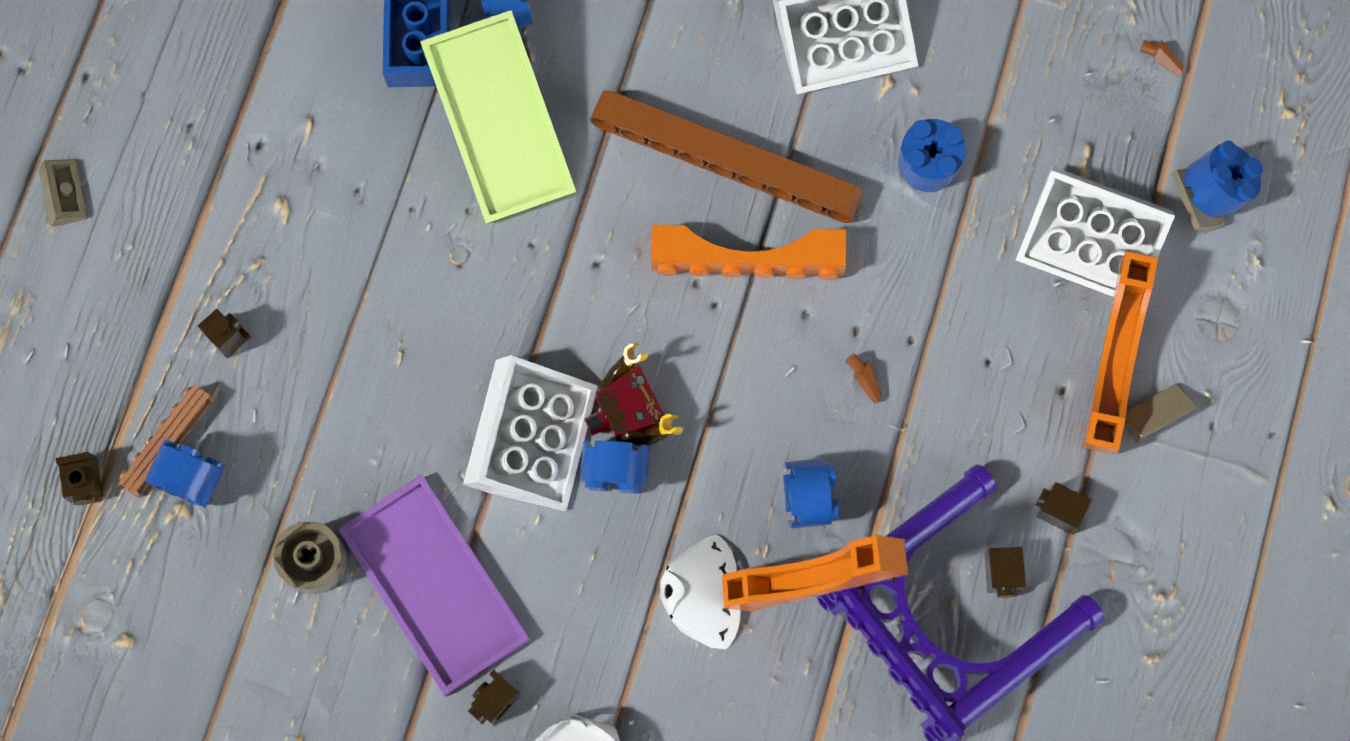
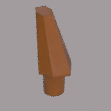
M1146 40L1143 41L1140 52L1155 56L1154 62L1159 63L1179 77L1182 76L1183 65L1164 41L1161 40L1159 44Z
M855 353L851 354L845 363L855 371L854 379L857 380L874 404L879 402L881 391L870 361L863 362Z

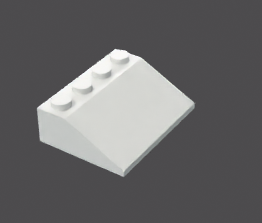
M773 0L778 28L796 94L918 67L906 0Z
M1052 166L1016 260L1113 297L1121 259L1125 252L1158 258L1175 215L1170 209Z
M512 355L497 359L463 485L494 495L567 511L588 428L584 418L591 415L598 386Z

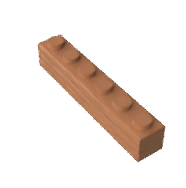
M195 384L185 390L183 393L184 398L179 404L176 403L172 407L170 416L159 424L158 431L154 437L151 436L147 439L143 451L134 456L132 459L133 464L119 476L120 481L118 484L139 498L149 485L144 481L164 439L180 445L214 401L211 395Z

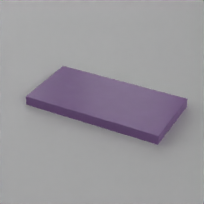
M420 475L338 528L340 534L445 697L530 641L423 475Z

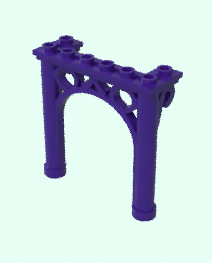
M975 464L964 473V477L886 535L887 537L904 539L907 566L912 555L919 547L981 500L986 499L996 491V483L992 475L983 466ZM905 575L894 577L893 582L886 579L816 596L820 606L825 611H830L834 617L840 614L842 610L845 611V618L849 625L855 630H860L867 639L866 643L869 650L876 657H881L889 667L888 672L897 684L903 685L910 693V700L914 707L922 713L925 712L928 718L920 725L924 729L923 735L927 741H957L965 735L963 731L1087 630H1094L1105 620L1100 606L1091 597L1082 595L1068 609L1007 657L990 663H973L958 659L944 652L922 632L914 620L907 603ZM880 588L893 594V612L883 613L879 611L871 601V590ZM898 616L901 620L897 624L900 631L899 642L884 624L895 620ZM908 654L918 655L924 660L931 657L933 660L927 665L923 673ZM936 667L954 670L957 681L955 692H945L935 682L933 672ZM966 674H988L966 691L968 684Z

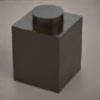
M1055 482L1049 490L1043 488L1035 505L1040 507V510L1036 517L1073 535L1079 529L1092 499Z
M1023 547L989 548L984 553L987 593H997V598L1017 597V592H1021L1026 587Z

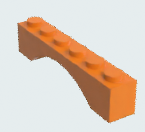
M652 224L651 271H657L658 274L664 276L676 275L677 272H690V275L697 277L707 276L709 273H722L725 277H739L742 273L754 274L757 278H771L774 274L786 275L790 279H803L806 275H819L820 279L834 280L838 276H844L846 268V229H813L802 238L785 246L766 251L747 252L730 250L712 244L697 236L685 225Z
M1126 251L1121 259L1082 444L1084 449L1112 455L1119 451L1136 354L1159 259L1157 257Z
M874 535L851 541L844 548L815 559L777 566L749 568L722 575L724 608L753 612L907 575L905 541L899 538Z

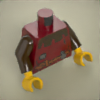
M640 343L629 344L625 347L624 356L609 369L599 385L596 402L601 411L584 418L592 436L610 428L616 442L633 443L635 446H641V444L651 446L666 438L668 434L678 435L682 433L683 427H671L672 421L679 418V415H664L640 366L635 367L634 363L643 362L648 358L647 352L641 353L638 357L635 356V348Z

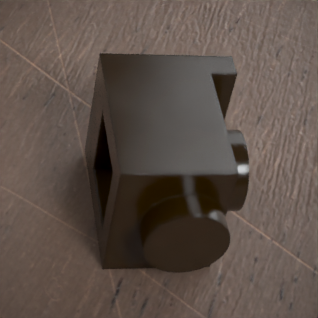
M215 309L197 325L226 358L251 338L231 313L224 316L218 309Z
M90 452L56 458V464L59 466L62 495L65 500L70 503L73 502V505H86L92 503L93 498L103 496L97 457ZM82 475L81 481L75 484L74 476Z
M495 670L489 674L494 680L490 684L486 681L483 682L473 693L472 697L475 700L471 703L472 707L468 710L482 725L488 720L494 726L521 696Z

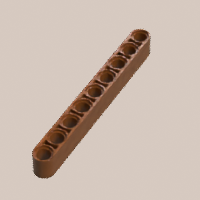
M602 91L590 118V122L604 131L842 223L852 222L863 196V191L849 182L612 91Z

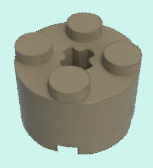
M298 522L285 529L277 539L274 553L275 569L284 581L300 592L309 595L325 592L340 581L347 569V554L343 543L323 524ZM309 552L314 554L315 561L311 564L307 562L308 559L306 557Z

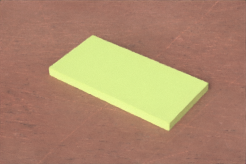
M511 10L420 41L486 224L576 192Z

